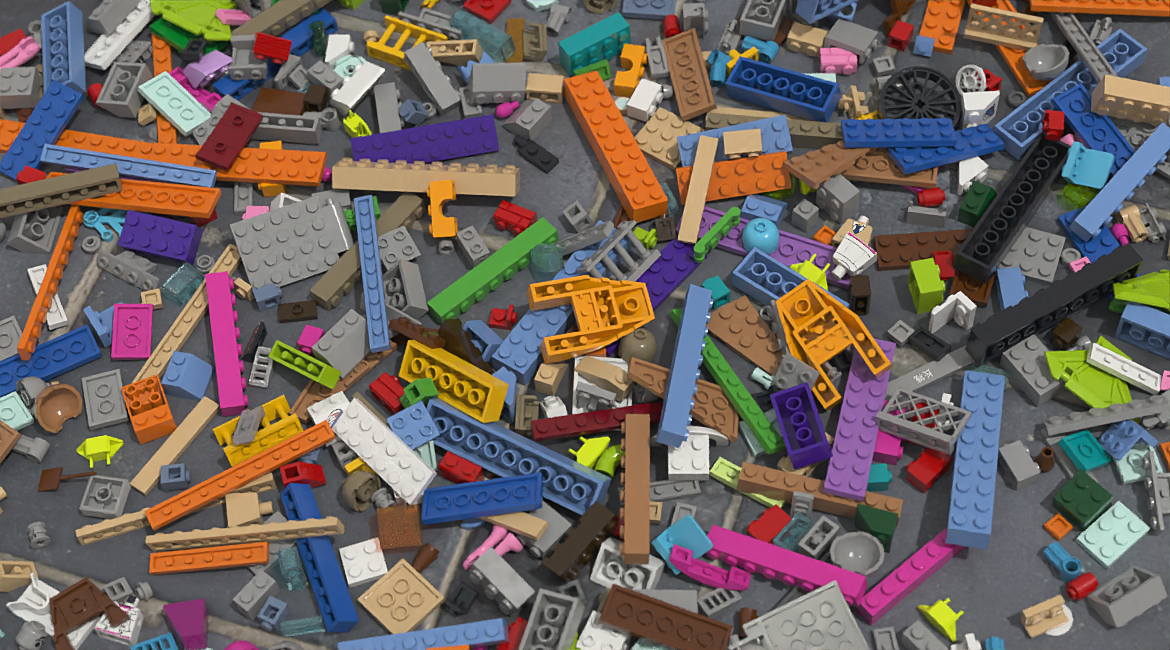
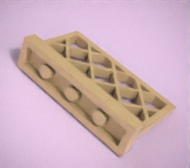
M971 3L964 38L1028 51L1037 44L1044 18ZM974 11L982 12L983 14L978 15ZM993 15H998L1000 18L996 19ZM988 18L990 21L985 22L983 19ZM1005 21L1007 25L1003 26L1001 22ZM1029 23H1037V25L1031 26ZM1024 25L1026 28L1020 29L1018 26Z

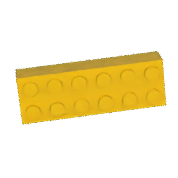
M408 340L399 377L410 383L416 379L431 377L439 392L437 398L482 423L499 421L509 384L442 348L431 349L415 340Z

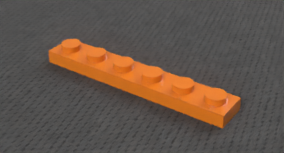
M266 541L150 553L149 573L151 575L268 564L270 544Z

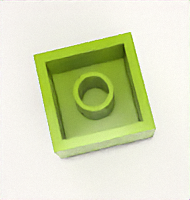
M933 258L910 262L907 284L917 314L931 312L937 305L941 306V302L944 301L943 292H945V284L943 280H940V269L938 265H935Z

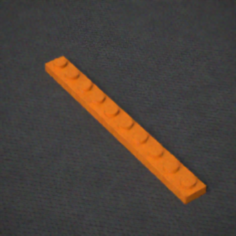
M152 33L154 77L165 71L169 73L173 70L172 52L170 44ZM156 109L158 143L178 144L177 128Z
M71 205L17 346L22 360H30L31 354L35 351V344L37 338L41 335L42 325L46 322L48 309L52 306V298L57 292L58 282L63 277L64 266L67 265L69 253L73 250V242L79 234V226L83 223L84 213L81 212L79 205Z
M327 420L144 512L155 531L336 439Z

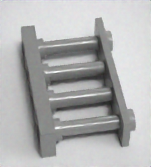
M625 220L617 226L618 230L591 257L582 261V266L577 271L579 273L590 272L594 278L601 279L603 276L596 269L595 265L602 259L616 277V281L626 280L635 282L661 256V253L658 249L646 250L631 230L637 222L635 220ZM625 235L640 253V258L635 262L619 242ZM613 247L628 265V271L625 274L620 272L607 255Z

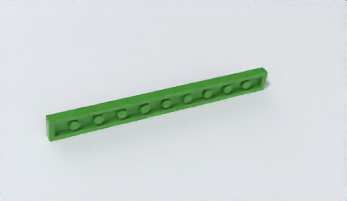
M682 308L672 309L670 312L671 318L678 327ZM706 335L703 338V341H706L705 348L700 353V355H703L702 362L767 454L784 451L786 448L785 442L712 340Z

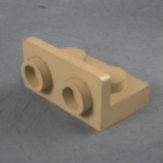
M1062 595L1022 611L1021 622L1030 638L1068 623L1069 620L1063 611L1065 601Z

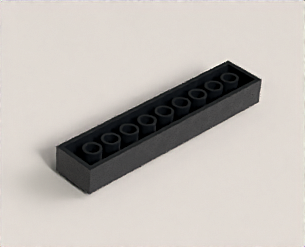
M1041 132L956 252L953 268L985 284L989 282L1062 176V167L1067 162L1068 150L1072 146L1062 141L1045 139V133Z
M1129 243L1123 247L1118 246L1112 253L1100 256L1092 264H1085L1081 270L1073 271L1066 278L1054 281L1046 289H1039L1033 296L1023 298L1017 305L1013 307L1008 306L1002 313L990 316L982 324H975L970 330L965 350L979 367L1031 335L1034 334L1036 336L1060 323L1066 317L1069 318L1114 293L1113 284H1122L1125 280L1137 277L1144 260Z

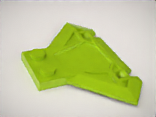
M150 0L152 13L155 15L162 14L163 19L196 35L203 34L206 40H231L229 25L223 24L215 14L217 9L236 10L237 3L231 0Z
M1163 269L1159 273L1152 272L1125 280L1122 284L1115 283L1113 284L1114 296L1116 299L1164 307L1170 311V270Z
M1102 336L1096 339V344L1132 361L1130 357ZM1088 350L1044 352L1051 377L1056 381L1059 378L1064 380V387L1090 407L1101 409L1112 404H1125L1132 401L1125 380L1086 362ZM1138 417L1132 418L1133 421L1140 425V420Z

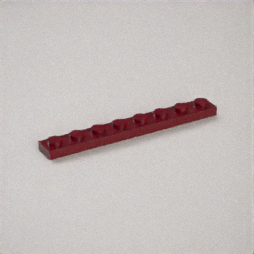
M664 401L531 420L530 427L534 442L622 429V422H626V414H650V424L660 423Z

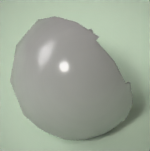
M1041 44L1028 50L1023 56L1024 64L1031 77L1041 81L1052 80L1060 76L1068 66L1069 52L1062 44L1061 46Z
M863 531L838 536L832 542L830 548L831 560L834 566L866 576V578L874 575L880 569L885 556L883 546L878 539Z

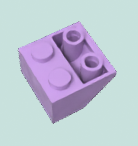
M214 50L203 56L200 60L189 64L183 70V73L194 89L199 86L203 88L213 78L215 80L221 78L233 60L231 57Z

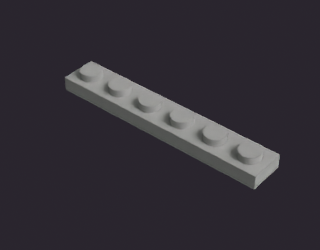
M1155 395L1145 400L1135 399L1129 403L1112 404L1101 409L1092 408L1082 413L1072 412L1067 416H1053L1048 420H1044V426L1048 436L1167 412L1170 411V406L1165 396Z

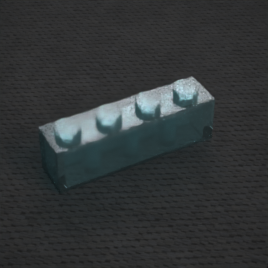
M459 9L449 19L451 28L462 31L464 40L477 39L484 51L491 53L504 62L516 50L512 36L462 9Z

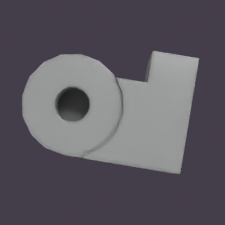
M343 440L331 444V447L342 470L346 472L344 466L357 459V456Z

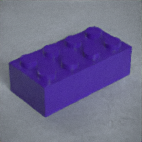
M128 210L118 246L135 253L193 266L203 230L197 225Z
M808 382L771 394L770 398L794 470L833 457Z

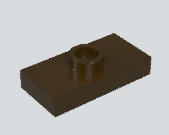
M316 300L279 304L280 323L318 319Z

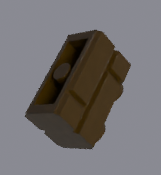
M855 275L849 279L847 298L849 310L858 316L869 314L871 286L869 276Z

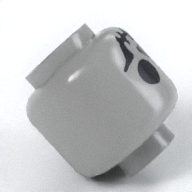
M34 620L24 623L16 636L19 649L40 650L47 638L46 627Z

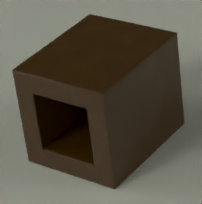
M309 84L303 100L306 112H322L325 110L329 100L327 87Z
M1066 317L1052 332L1050 342L1055 348L1067 351L1080 338L1083 328Z

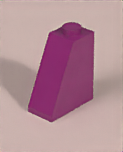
M205 598L163 605L167 621L184 649H207L209 612Z

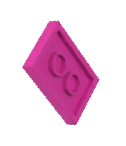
M114 304L112 360L149 359L152 350L153 304Z

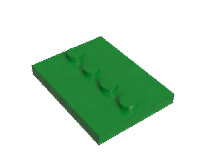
M163 18L150 25L152 33L181 53L189 40L196 39L198 36ZM208 40V47L203 56L214 50L221 51L231 44V40Z

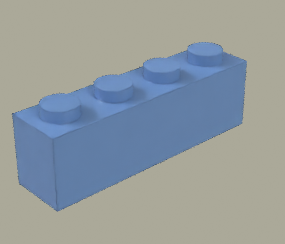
M1020 267L996 270L995 283L1002 313L1008 306L1013 307L1023 298H1029L1028 291L1024 290L1025 276L1021 274Z

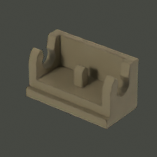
M528 23V27L534 29L524 28L522 31L523 58L542 62L548 52L546 24Z
M517 394L515 433L525 438H533L530 422L531 420L539 419L540 402L536 401L537 397L534 395Z

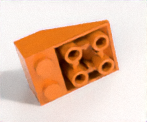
M158 374L121 387L135 434L141 445L169 435L177 429Z

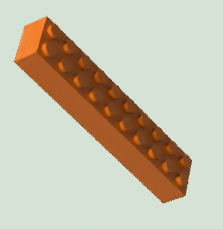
M598 71L564 79L563 94L630 221L635 220L638 223L667 214L668 199Z

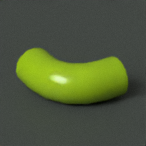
M621 444L611 446L602 453L597 461L595 471L613 478L615 469L621 464V456H625V451H621Z

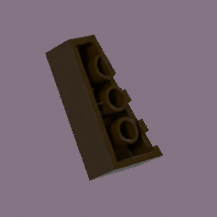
M445 319L437 332L439 337L446 340L445 346L442 349L491 375L494 374L488 362H485L481 357L479 348L475 347L470 340L472 337L468 331H464L460 319Z
M595 501L579 519L578 523L580 525L571 528L566 533L567 536L564 543H557L553 548V555L550 558L545 557L541 562L567 583L578 579L581 573L580 570L584 565H588L591 562L593 553L596 549L601 548L609 532H613L616 529L619 518Z

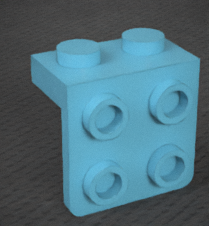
M1073 141L1072 147L1068 150L1067 162L1062 167V177L1071 184L1102 190L1106 185L1114 161V155L1087 149L1081 142Z
M689 514L662 531L651 542L676 575L682 571L669 561L674 544L692 550V557L695 559L713 547V543Z

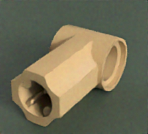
M1136 205L1122 208L1117 214L1115 213L1117 222L1126 227L1133 242L1138 243L1148 237L1149 232L1141 221L1140 211Z

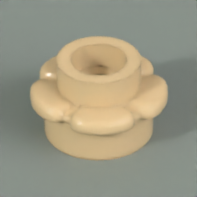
M367 31L363 37V41L366 44L369 40L378 42L380 39L376 31Z

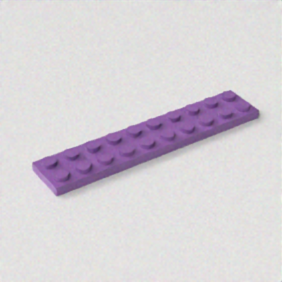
M705 206L697 241L726 213ZM682 217L675 229L677 235L680 231ZM740 217V224L733 226L729 234L719 240L716 247L747 256L749 252L743 246L742 232L750 220ZM779 230V245L769 256L790 268L793 264L804 263L805 260L809 261L815 253L817 256L812 261V264L821 270L825 268L827 263L830 264L825 272L827 283L845 289L849 288L850 275L846 273L839 280L831 273L837 266L833 262V255L837 250L836 247Z
M875 339L892 364L896 343ZM856 347L853 353L832 448L833 457L830 458L823 492L863 502L879 429L876 423V415L883 409L890 370L877 378Z

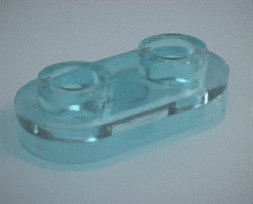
M666 181L660 182L659 184L668 199L667 212L669 211L670 214L678 212V204Z

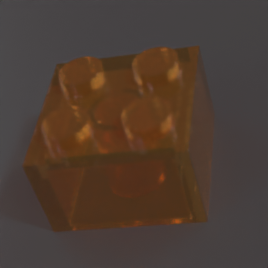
M419 504L377 508L380 549L423 545Z

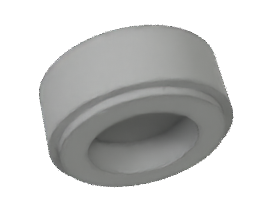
M1067 248L1061 254V262L1066 267H1069V263L1081 259L1080 252L1074 248Z

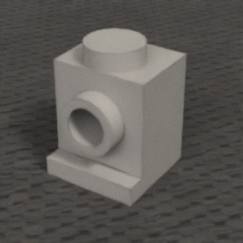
M575 201L562 211L578 233L587 230L594 224L578 201Z

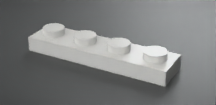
M46 264L27 269L36 296L47 270ZM57 292L54 294L52 306L47 312L46 322L49 330L68 325Z
M1094 342L1089 346L1086 362L1151 394L1156 395L1159 393L1162 381L1161 375Z

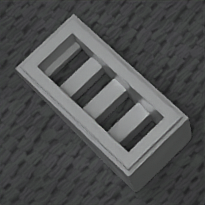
M289 54L288 61L282 64L274 79L277 90H283L291 82L287 76L298 65L301 64L303 66L299 56Z
M258 347L248 383L249 386L263 389L268 388L277 362L268 357L272 348ZM256 377L265 378V379H264V381H263V380H258V379H256Z
M794 491L790 517L794 520L793 524L810 526L814 503L813 494Z
M125 577L99 587L104 594H108L113 602H121L128 595L134 594ZM122 585L125 592L121 593L118 587ZM115 589L118 595L113 596L111 591Z
M718 588L697 599L698 609L704 616L713 619L741 601L742 597L736 590H729L734 596L731 599L726 593L729 589ZM720 595H723L727 601L723 602ZM716 599L720 605L717 606L713 600ZM708 603L711 604V606L713 607L712 609L708 607Z

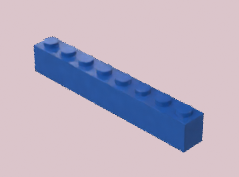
M321 8L317 14L313 13V15L287 31L280 38L291 40L292 44L289 54L301 57L328 38L329 34L332 35L338 31L336 18L324 8ZM268 59L266 79L231 80L230 74H227L213 84L215 92L222 98L228 94L239 101L276 75L282 65L272 63V59Z
M289 483L281 492L280 497L288 520L306 521L309 518L322 519L310 484ZM329 536L295 538L327 631L349 632L359 622Z

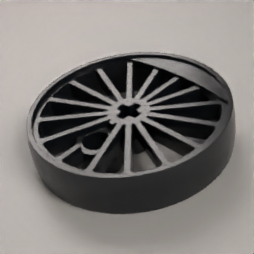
M924 66L907 67L894 73L883 85L877 102L878 119H887L886 111L897 110L905 111L889 119H899L909 113V119L915 117V119H940L941 117L937 114L953 118L952 124L955 129L961 115L960 94L955 84L940 71ZM907 78H913V82L910 85L906 81ZM917 78H924V85L918 82ZM928 80L935 82L936 84L924 97ZM901 81L907 93L896 86L895 83ZM938 86L945 90L929 98ZM891 88L903 98L886 94V92ZM912 89H918L920 93L915 94ZM947 94L951 99L948 101L933 102ZM884 99L904 105L884 106ZM953 105L954 112L937 107Z

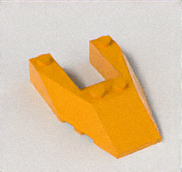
M589 275L530 284L526 293L531 311L572 304L579 332L544 337L540 348L545 364L564 361L603 348L655 319L646 284L641 282L614 281L604 277L599 279L589 277Z
M809 279L776 300L790 354L820 372L812 391L827 411L843 402V398L821 365L853 344L877 378L893 368V365L858 315Z

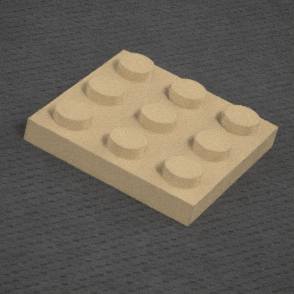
M659 107L635 136V140L643 155L676 171V168L682 164L677 137L705 130L687 120L683 121L681 117Z
M402 559L357 600L393 635L412 632L444 603L445 597L408 562Z

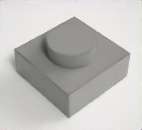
M890 55L873 59L872 64L878 77L895 73V66Z
M301 64L287 76L298 90L302 89L309 81L308 73Z
M899 320L887 331V336L902 347L908 341V337L915 331Z

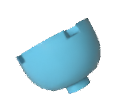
M766 218L751 220L745 225L742 232V242L745 250L750 253L756 247L762 252L767 253V255L773 253L779 245V230L777 226Z

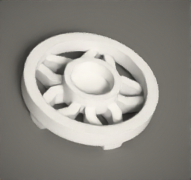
M966 65L958 71L956 75V88L961 96L962 93H965L962 89L967 88V93L971 92V89L972 92L979 90L978 92H984L986 89V77L981 67Z

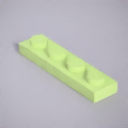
M719 457L711 468L709 475L737 490L741 468ZM741 492L769 508L777 504L782 509L786 504L785 500L778 501L758 494Z

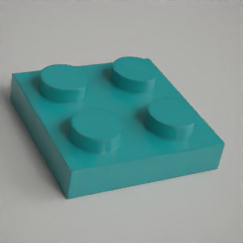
M1088 429L1064 437L1058 442L1078 470L1082 469L1085 473L1107 466L1112 461Z

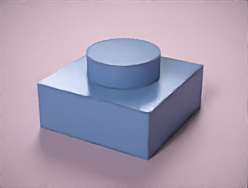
M917 35L914 53L931 57L935 38Z

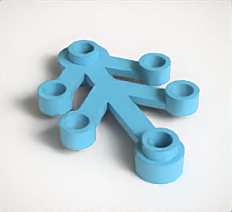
M102 208L98 212L90 210L84 214L83 222L89 228L95 227L101 234L104 242H111L114 236L102 224H109L120 237L123 229L120 224H124L126 216L123 215L128 210ZM110 211L115 212L110 216H105ZM141 212L144 214L152 215L150 212Z

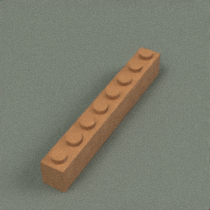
M626 414V422H622V434H625V439H621V451H625V456H621V468H625V473H621V485H625V490H621V502H625V508H621L620 520L625 521L624 525H620V538H624V543H620V556H624V564H649L650 414Z
M747 462L742 463L736 490L762 495L778 501L785 500L786 503L792 504L794 491L813 494V509L855 519L856 508L859 503L897 513L896 528L903 504L902 499L868 491L865 492L863 502L823 492L825 481Z

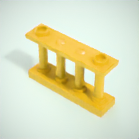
M386 15L384 18L387 30L378 42L369 40L366 48L369 57L411 71L404 60L405 52L400 51L408 37L417 39L413 47L422 42L448 41V38L441 33H436ZM393 32L402 34L394 47L385 46Z
M284 395L261 405L264 408L265 417L261 418L259 427L263 426L264 429L258 431L254 441L248 444L235 445L232 439L240 416L213 429L220 446L225 443L228 445L223 450L232 467L304 431L296 414L288 416L287 413L291 409ZM279 417L282 419L272 425L270 424V421Z

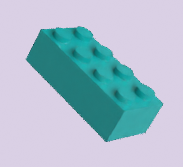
M618 12L558 42L560 65L571 78L575 77L574 70L605 59L611 60L622 53L624 44H631L630 25Z

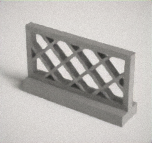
M898 387L884 410L877 413L876 423L879 427L878 430L951 455L954 450V444L970 420L972 412ZM900 395L909 398L908 401L898 402ZM921 402L927 404V407L917 409L915 404ZM912 405L913 411L903 413L901 408ZM897 409L899 410V413H900L899 415H896V416H893V415H890V414H889L890 411L897 410ZM943 409L946 413L935 416L933 410ZM930 412L932 417L921 419L919 414ZM956 415L964 417L962 420L954 422L952 419V417ZM917 416L918 421L910 422L906 418ZM949 419V424L940 426L938 423L939 420ZM932 422L936 424V427L932 429L924 426ZM952 428L954 430V434L952 436L944 434L942 432Z

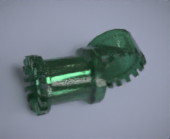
M318 20V22L313 21L309 24V28L314 35L313 46L317 57L326 54L323 42L329 38L328 34L325 33V23L322 20Z

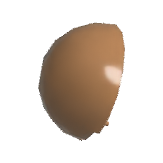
M59 383L47 386L35 399L34 415L36 420L49 432L57 433L63 428L62 424L69 418H76L82 412V399L79 392L74 387Z

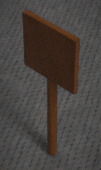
M62 467L42 470L38 492L58 489L60 480L96 475L97 472L92 471L61 476Z

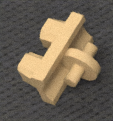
M851 85L849 93L842 95L837 103L838 108L848 112L849 119L855 120L858 116L866 115L869 112L867 106H860L865 101L864 92H858L856 86Z

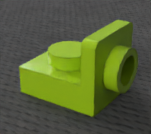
M636 227L633 233L645 249L650 250L651 247L654 248L658 240L656 230L652 228L648 232Z

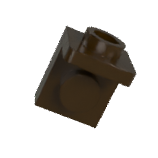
M668 214L659 215L658 219L654 220L658 238L657 242L676 239L674 218L669 217Z

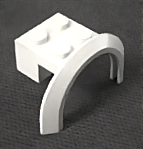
M687 426L686 429L689 430L687 441H683L680 448L668 445L669 480H709V438L714 439L717 442V446H729V440L714 429ZM657 434L650 438V447H661V443L656 442Z

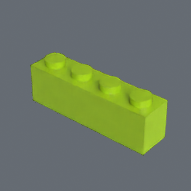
M276 340L268 356L331 389H334L342 373L279 340Z

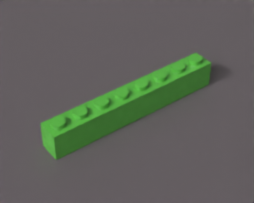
M542 217L428 301L429 313L441 325L445 319H456L461 313L468 311L477 301L484 299L489 292L496 290L504 281L511 279L520 269L527 267L532 260L539 258L547 249L554 247L559 241L558 231Z

